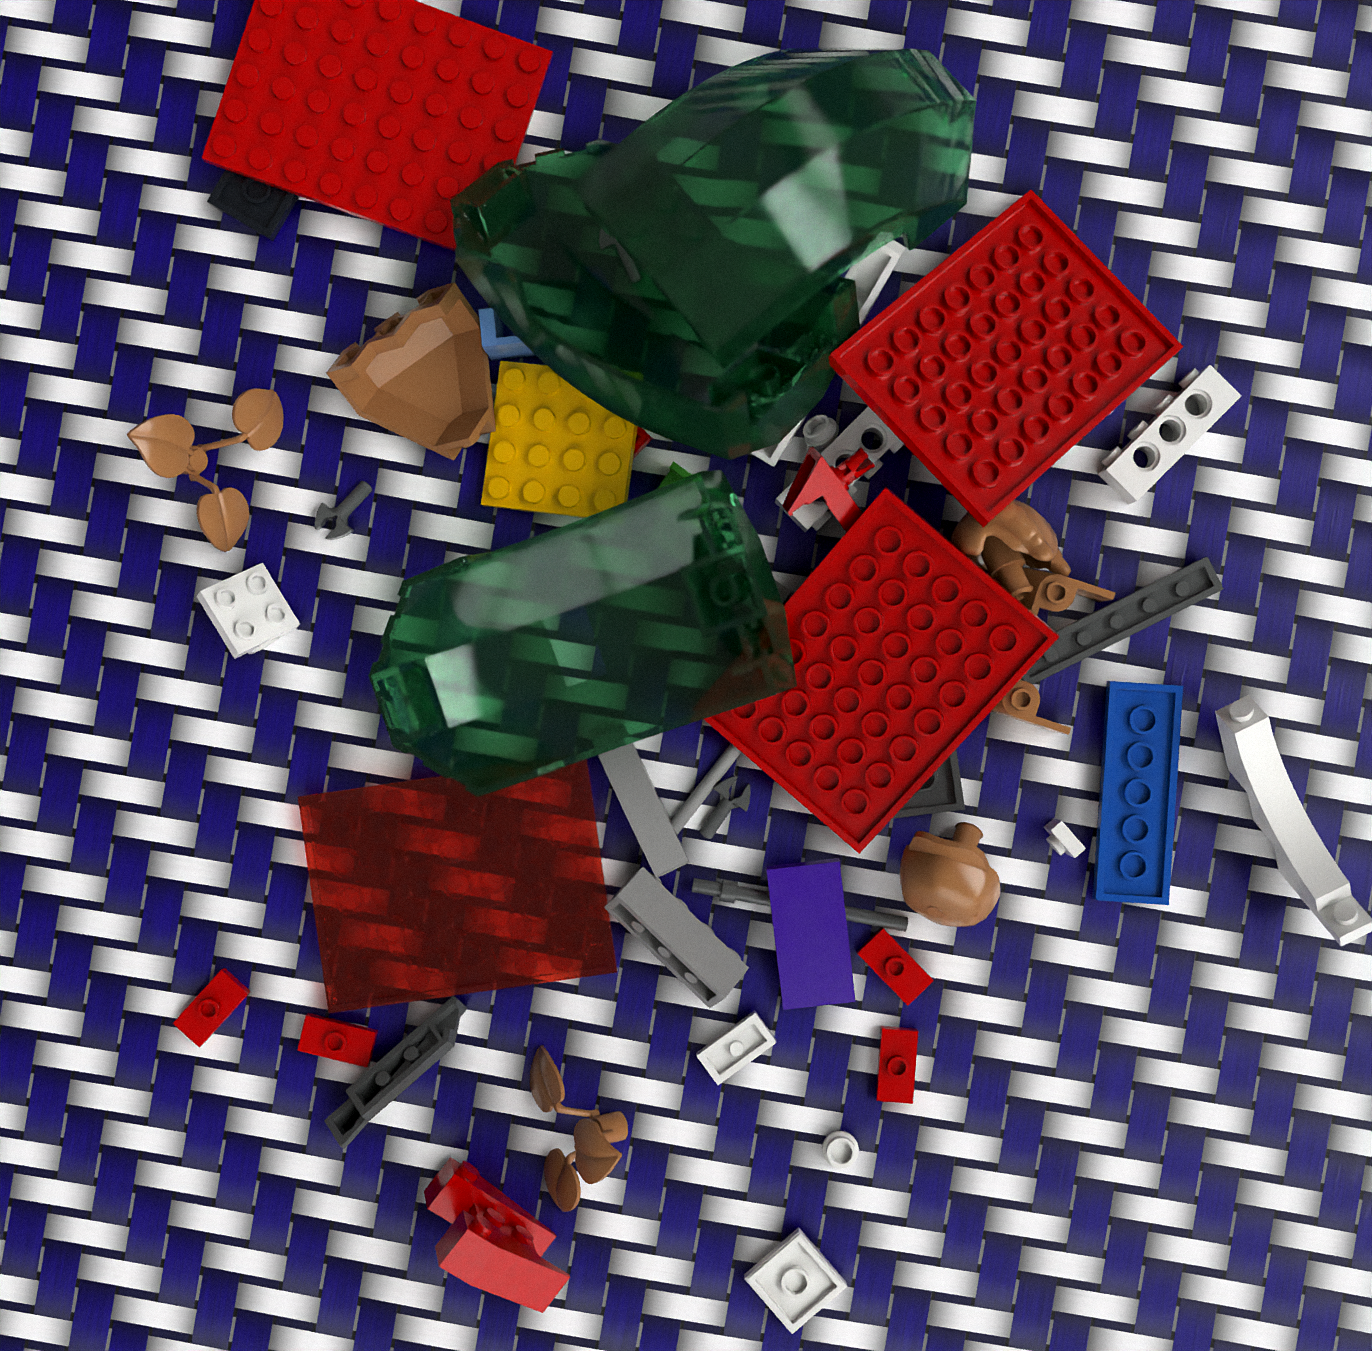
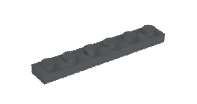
M1208 556L1055 631L1059 634V638L1020 680L1033 685L1223 590L1224 588Z

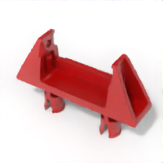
M812 446L809 448L782 506L792 516L793 512L801 506L809 505L822 496L825 499L824 503L847 533L863 514L847 492L849 490L848 485L871 468L873 469L875 465L868 458L869 456L863 448L860 447L855 453L834 468L832 465L829 466L823 456Z

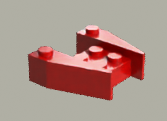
M450 1157L424 1190L427 1209L452 1224L435 1246L439 1267L471 1286L543 1313L570 1278L568 1273L541 1257L557 1237L556 1234L480 1176L479 1171L472 1164L466 1161L459 1163Z

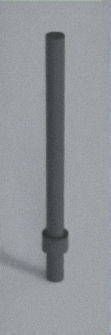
M699 878L693 879L691 892L719 897V901L734 904V901L737 900L771 907L769 891L737 886L738 882L724 879L722 883ZM845 906L846 921L904 932L907 930L908 917Z

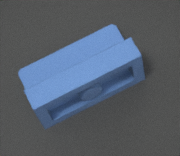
M494 308L478 309L482 347L491 361L534 356V350L527 335L503 337L502 322Z

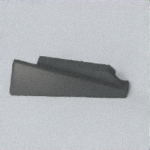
M451 997L345 1090L350 1098L324 1120L341 1148L345 1149L373 1117L455 1046L460 1017L467 1010L466 1005L457 997Z

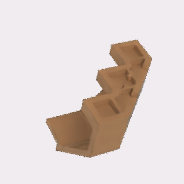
M455 282L430 289L416 298L419 306L411 309L404 315L396 312L375 327L376 334L361 347L356 342L348 346L326 372L359 416L453 461L462 448L470 447L476 443L480 435L496 431L489 360L487 353L482 347L479 317Z

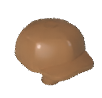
M957 823L951 841L934 836L928 832H915L911 843L905 846L900 863L899 877L905 903L918 914L943 926L967 927L976 925L986 919L1000 897V880L997 872L989 866L984 852L977 847L980 839L983 838L982 831L971 823Z

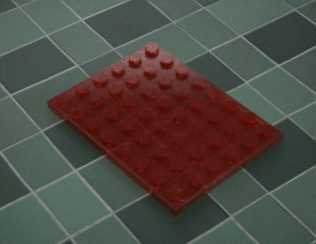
M587 755L298 796L328 1013L617 973L618 967L610 913L604 908L608 903Z

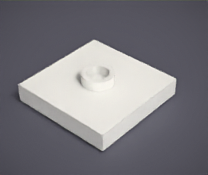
M799 1227L744 1274L746 1282L791 1334L797 1331L847 1287L846 1281Z

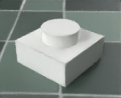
M1053 818L1044 826L1045 830L1050 834L1046 839L1047 842L1059 855L1066 853L1076 858L1086 849L1063 821Z

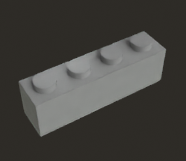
M644 867L629 878L604 906L617 921L709 1008L725 999L749 969L741 961V957L736 951L728 948L719 940L710 926L697 919L681 899L674 897L662 885L661 880L656 878L653 873L648 872Z

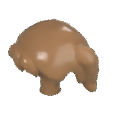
M1018 500L1011 502L984 528L967 512L951 535V543L979 567L988 570L990 576L994 579L997 578L1000 585L1018 600L1026 598L1033 590V586L1030 585L1022 568L1024 564L1030 568H1046L1052 573L1066 577L1071 572L1070 566L1064 560L1058 548L1057 537L1051 525L1034 508Z

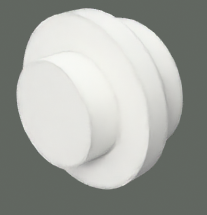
M826 415L812 417L803 428L805 443L809 448L813 446L816 450L828 447L836 439L839 432V426L835 420Z
M835 1131L825 1138L822 1145V1153L829 1165L841 1169L851 1166L856 1161L859 1147L856 1139L850 1133Z

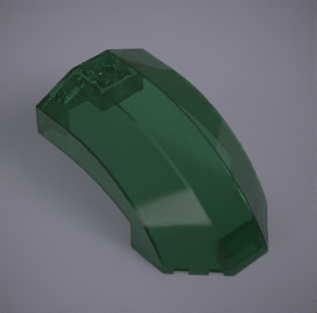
M801 47L779 50L739 63L685 92L640 125L570 186L584 209L606 234L610 232L691 326L699 342L724 370L784 318L846 270L903 235L904 245L909 251L913 250L967 204L976 99L929 50Z
M599 139L585 142L586 149L565 154L563 147L535 154L536 161L514 165L513 159L498 162L450 200L453 213V233L456 242L455 254L459 266L500 319L536 356L582 394L617 416L662 437L728 460L780 443L815 407L827 391L836 373L830 366L829 354L853 336L860 328L855 280L792 264L759 253L724 237L696 221L666 200L659 160L654 152ZM635 228L637 233L628 236L623 241L640 275L638 281H631L620 258L616 244L609 245L601 250L599 245L600 230L607 229L610 237L620 241L621 229Z
M722 470L695 473L560 528L492 552L462 556L403 580L397 594L400 596L395 614L390 615L380 642L384 644L377 662H373L368 675L393 747L403 753H411L423 760V765L446 779L453 778L466 786L465 790L476 797L542 776L567 765L779 694L797 686L786 613L761 540Z

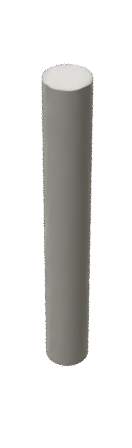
M732 743L729 744L671 819L677 835L742 753Z

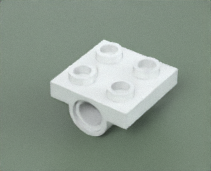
M263 562L200 591L196 596L234 659L246 653L253 654L266 648L281 636L295 630L300 625Z

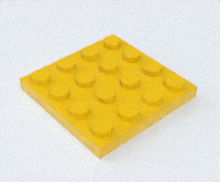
M500 361L494 404L496 431L490 433L481 505L624 523L644 377L634 374Z

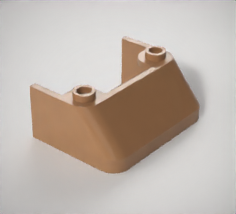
M1022 567L1030 585L1033 586V590L1026 598L1019 601L1035 615H1038L1040 608L1051 612L1063 611L1073 603L1075 595L1097 602L1113 600L1115 592L1060 574ZM1019 680L992 709V712L1056 733L1069 735L1071 727L1036 716L1040 704L1039 692L1034 685L1023 680Z

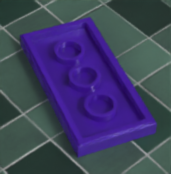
M839 858L766 866L783 1010L856 1002Z

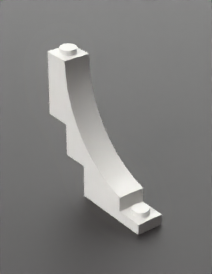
M1249 695L1215 711L1228 770L1248 793L1253 821L1273 843L1278 870L1340 946L1372 932V918L1352 896L1349 881L1326 849L1293 788L1276 746L1267 714Z

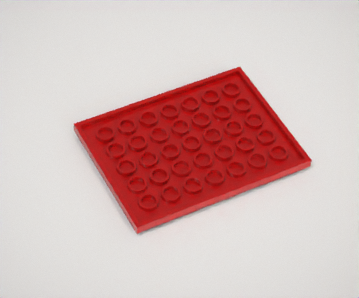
M254 0L202 159L206 163L484 261L553 57V51L416 0Z
M1029 190L829 354L826 362L984 528L1184 346L1032 190Z
M885 487L693 711L860 854L1059 638V634L890 489Z

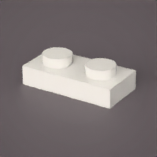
M753 1011L698 1051L696 1056L716 1084L719 1085L776 1044L777 1040L757 1012Z

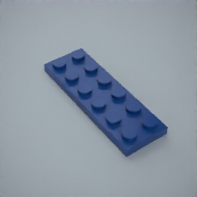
M1107 681L1092 896L1094 900L1169 905L1183 686Z

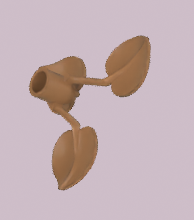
M254 388L238 396L233 405L232 420L237 430L242 433L236 437L193 446L195 437L193 427L184 417L175 414L152 417L127 433L128 438L136 446L146 465L156 475L164 478H174L180 474L189 475L190 481H196L211 490L212 494H205L198 500L196 509L197 519L201 530L209 542L222 552L230 551L245 531L249 520V507L244 495L237 489L226 487L219 491L216 484L200 476V473L208 464V457L205 452L241 443L246 439L250 447L256 451H263L272 447L280 437L284 421L282 404L274 390Z
M542 1045L536 1051L530 1070V1089L536 1104L546 1113L551 1112L554 1108L557 1113L589 1117L579 1120L574 1128L575 1151L568 1154L565 1158L561 1149L555 1148L548 1153L545 1160L544 1176L549 1194L562 1212H568L576 1208L581 1195L579 1177L571 1165L573 1160L575 1159L578 1173L586 1183L594 1184L600 1182L610 1174L622 1157V1153L610 1143L627 1138L628 1124L625 1116L620 1111L600 1115L598 1109L584 1110L563 1106L561 1102L564 1100L565 1090L561 1075L548 1051Z

